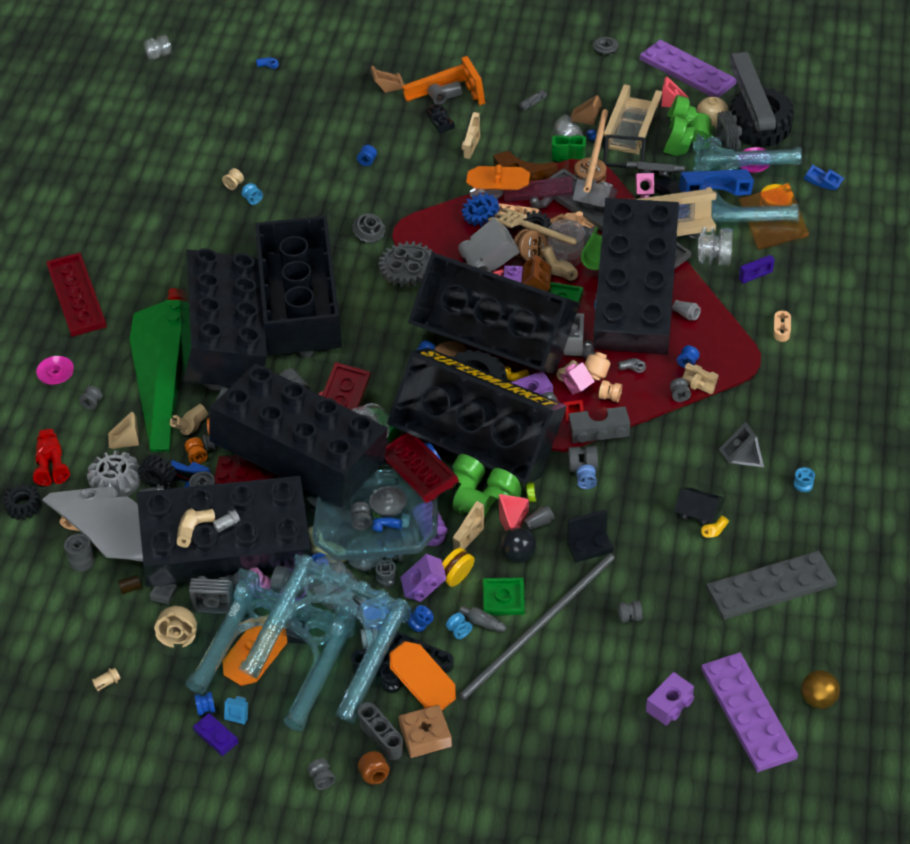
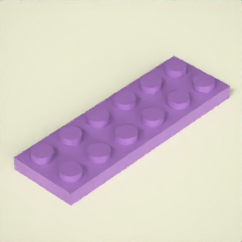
M662 40L657 41L640 54L641 61L711 97L719 98L737 82L735 77Z
M741 652L703 664L701 670L756 772L796 760L798 753Z

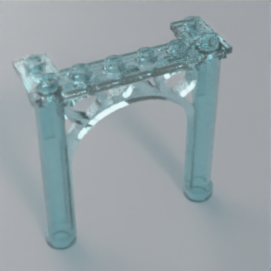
M697 134L696 141H693V151L697 153L695 155L696 166L693 167V171H709L713 168L733 170L748 165L802 164V147L782 150L734 151L721 148V141L716 137H709L704 141V136L701 137L700 134ZM712 189L713 192H716V200H712L711 217L715 223L799 222V205L738 207L725 202L718 194L717 189Z
M296 554L294 557L295 565L246 660H243L240 664L239 670L251 677L258 678L284 625L297 609L308 604L320 602L343 607L361 622L368 641L366 653L335 713L340 719L354 724L358 717V708L362 704L401 623H406L407 620L410 621L411 606L401 598L396 600L389 597V593L384 590L378 589L376 591L370 588V585L364 581L359 580L357 582L352 580V577L347 573H337L332 570L331 566L325 563L317 564L308 555L302 554L300 556ZM313 581H319L326 586V590L322 594L313 596L308 586ZM330 583L344 589L341 593H332V596H328L331 591ZM304 588L307 597L295 602L297 596ZM353 594L366 600L360 605L359 610L356 608L357 603L352 599ZM369 606L377 608L381 611V616L377 620H366L363 614L364 609ZM382 624L373 641L370 627Z
M240 568L239 583L234 593L235 600L194 673L188 677L186 686L195 693H205L232 642L245 630L264 625L289 628L307 642L314 657L313 665L284 719V723L290 729L303 731L307 724V717L345 642L350 636L353 637L355 634L356 610L336 603L335 614H332L328 610H321L309 603H302L290 596L275 593L271 589H264L260 587L258 574L254 571ZM257 607H263L268 609L270 613L266 616L258 617L253 610ZM275 611L283 613V615L277 614V617H275ZM248 613L250 619L242 622L244 616ZM299 620L307 622L305 629L302 628V623ZM319 628L324 630L326 634L321 637H312L309 630ZM326 643L321 654L319 655L317 645H322Z

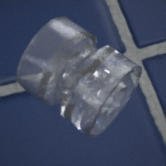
M166 35L156 37V41L154 39L144 40V48L150 61L157 59L160 55L165 57L172 54L171 45Z

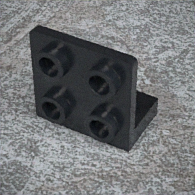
M606 510L595 511L568 519L567 546L575 563L613 553L612 543L606 533Z

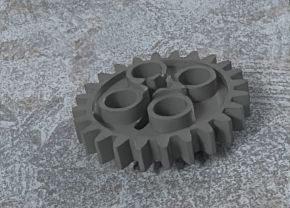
M406 241L405 245L399 242L397 247L392 245V249L386 248V253L382 252V257H379L378 263L380 275L383 276V279H387V283L393 281V286L399 283L401 288L404 284H407L408 288L410 284L417 287V283H421L432 249L428 250L427 245L422 247V243L415 245V241L412 244Z

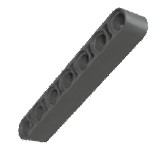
M748 52L731 53L730 65L756 130H774L776 128L775 116Z

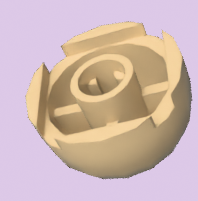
M707 97L698 104L696 112L707 114L712 120L711 126L717 128L718 112H725V110L728 112L729 108L724 100L718 97Z
M168 607L159 614L155 622V636L162 644L168 647H174V644H183L182 647H186L193 642L196 636L197 621L193 613L185 607Z

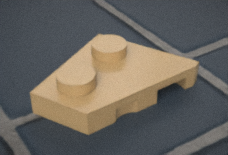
M477 112L472 114L465 141L462 143L464 158L471 159L480 140V113Z
M476 501L453 536V550L459 547L465 549L484 530V504Z

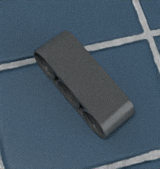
M365 702L361 704L358 708V719L361 729L386 758L397 760L402 757L403 740L401 734L373 703Z

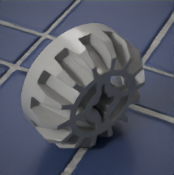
M114 451V454L109 456L105 452L102 459L96 457L94 463L88 467L89 473L87 478L90 488L114 487L118 491V497L131 495L138 489L141 483V475H138L137 471L139 468L137 459L126 452L120 455L119 451ZM126 464V469L123 472L121 466ZM104 467V471L100 473L99 469Z

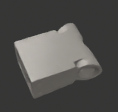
M495 217L473 234L470 240L463 241L458 246V251L467 264L489 272L491 270L495 271L520 252L508 229Z

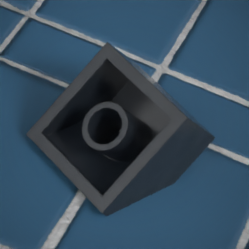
M688 486L680 488L674 512L679 513L681 518H697L701 524L714 523L720 513L725 497Z

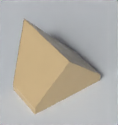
M130 412L108 433L109 448L116 449L139 445L137 416L133 412Z

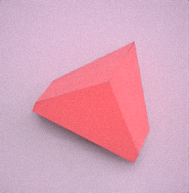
M665 77L661 107L671 108L676 95L689 99L671 79Z
M499 494V520L505 531L510 528L521 527L529 512V499Z

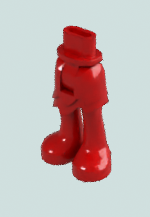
M53 429L40 430L38 432L39 436H37L35 456L36 464L39 467L32 474L33 481L41 486H50L52 480L49 464L52 462L53 480L56 484H61L70 477V470L66 464L61 462L62 451L59 440Z

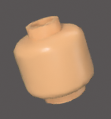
M596 352L595 355H588L584 364L593 380L596 381L606 377L611 364L606 359L607 355Z

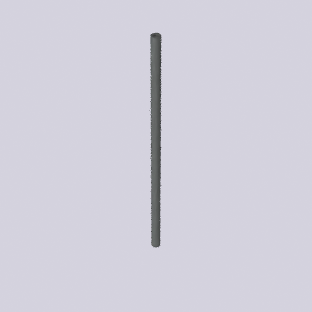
M609 553L459 693V697L465 701L599 575L615 557Z

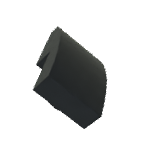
M434 104L425 109L432 124L440 133L455 128L454 122L448 117L447 110L441 104Z
M665 176L654 182V186L662 195L682 193L679 189V183Z

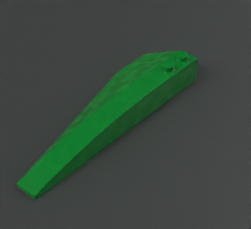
M166 300L133 314L129 340L150 452H170L173 427L170 426V419L175 415L182 364L180 300Z

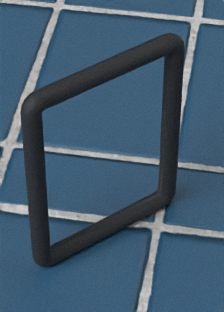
M606 135L603 162L606 166H627V164L606 163L608 138L642 140L640 162H644L646 143L644 137Z

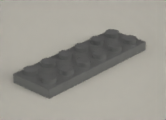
M815 551L708 583L706 590L722 620H726L835 587L837 580L820 551Z

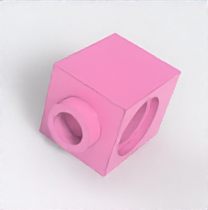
M654 173L635 174L636 195H640V198H648L654 194ZM641 182H648L649 189L647 191L640 188Z
M583 362L575 365V363L570 364L565 368L566 372L560 375L572 395L581 392L595 382Z

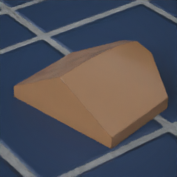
M371 66L370 69L375 82L385 93L402 89L404 83L399 73L391 74L379 71L374 66Z

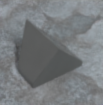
M744 422L719 450L728 463L764 468L757 436L750 426Z

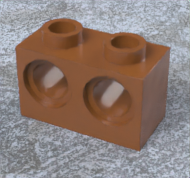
M535 254L523 264L522 283L548 292L550 289L552 266Z

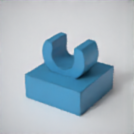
M237 696L235 699L227 698L225 701L224 720L245 724L248 720V702H245L246 698Z

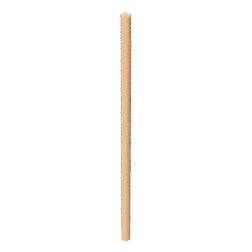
M606 109L602 110L586 176L584 191L587 193L591 190L608 117V110Z

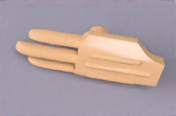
M580 211L565 214L573 225L580 229H583V226L588 228L594 226L583 217V213Z

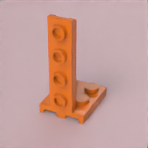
M468 56L461 58V65L402 86L405 100L411 101L427 95L428 88L433 84L443 86L457 81H465L468 91H471L473 100H477L479 105L485 104L481 77Z

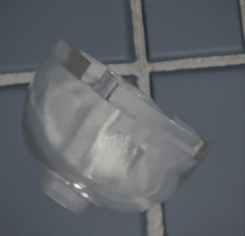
M567 114L561 116L554 124L553 132L555 136H584L577 124L574 125L570 122L572 119Z

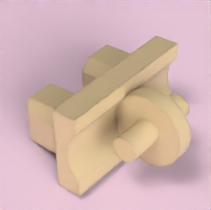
M687 363L682 378L688 381L691 389L696 390L698 388L712 394L715 390L718 374L707 372L696 364Z

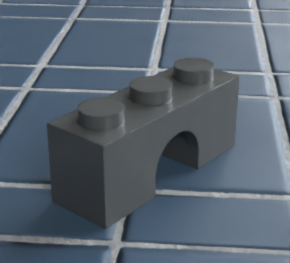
M626 406L608 408L606 419L603 421L592 420L589 417L588 411L569 413L568 427L572 443L630 436V420Z

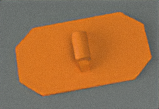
M499 164L496 166H478L468 171L466 183L475 189L519 190L529 185L530 172L522 167H502Z
M269 617L253 621L222 660L224 676L240 686L256 683L287 644L286 627Z
M404 641L389 653L390 669L424 708L440 705L441 710H443L456 700L455 683L420 644Z

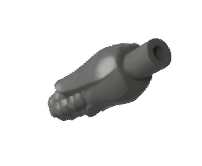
M462 605L459 613L467 616L472 624L482 626L486 630L488 628L501 633L506 629L505 624L479 608L473 607L469 609Z

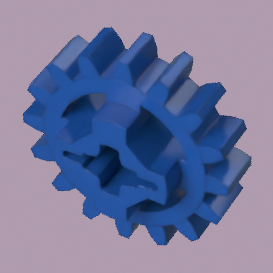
M479 193L477 197L472 195L473 199H467L468 203L463 204L464 208L461 209L462 215L469 225L473 223L474 227L477 224L483 226V223L486 222L487 224L489 222L488 218L494 217L500 210L497 198H494V195L489 196L488 193H485L484 196Z

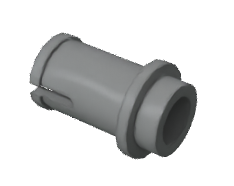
M229 510L228 514L212 521L215 530L220 533L232 525L236 526L240 522V518L235 510L232 512Z

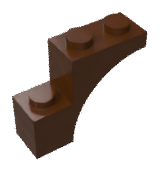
M510 151L493 155L494 166L499 164L502 167H522L530 172L529 185L525 188L541 184L557 173L555 162L544 164L529 163L518 159Z

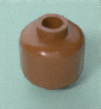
M368 752L358 762V770L364 781L368 784H380L389 775V765L384 756L379 752Z

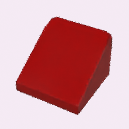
M583 400L563 402L564 405H567L564 413L566 421H568L569 413L584 412Z

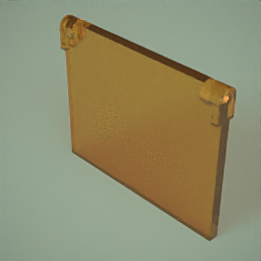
M784 184L780 187L739 199L758 250L809 236L790 184Z

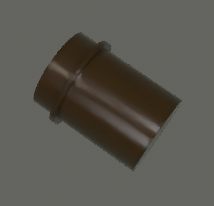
M138 575L118 581L122 594L135 590L138 591V589L142 588Z

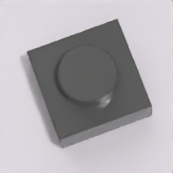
M177 585L154 586L149 595L150 600L170 605L178 590Z

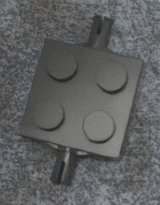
M627 161L626 168L637 169L641 173L655 172L659 176L669 177V174L674 172H685V166L675 164Z

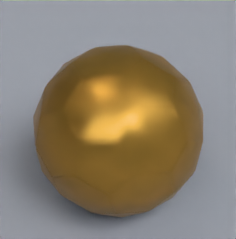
M816 670L804 678L801 685V693L805 702L817 709H826L838 700L840 686L834 675L827 671Z

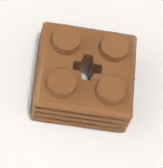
M440 705L399 715V726L411 758L452 747V737Z

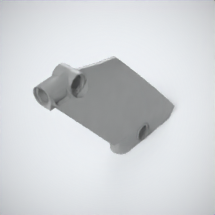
M114 487L52 492L42 499L45 504L68 520L82 534L86 535L106 558L143 562L138 505L127 496L118 497V491Z

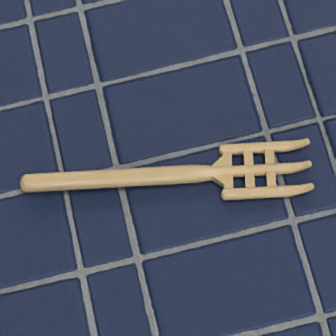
M504 208L501 212H507L506 214H495V216L500 217L496 219L509 228L521 225L570 245L577 244V239L523 220L527 218V215Z

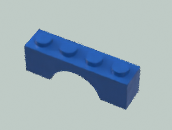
M747 169L681 172L679 189L683 193L711 187L712 189L730 192L735 196L751 195L754 179Z

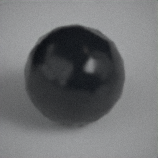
M510 528L501 538L500 549L507 560L514 563H522L534 555L536 540L534 535L525 528Z

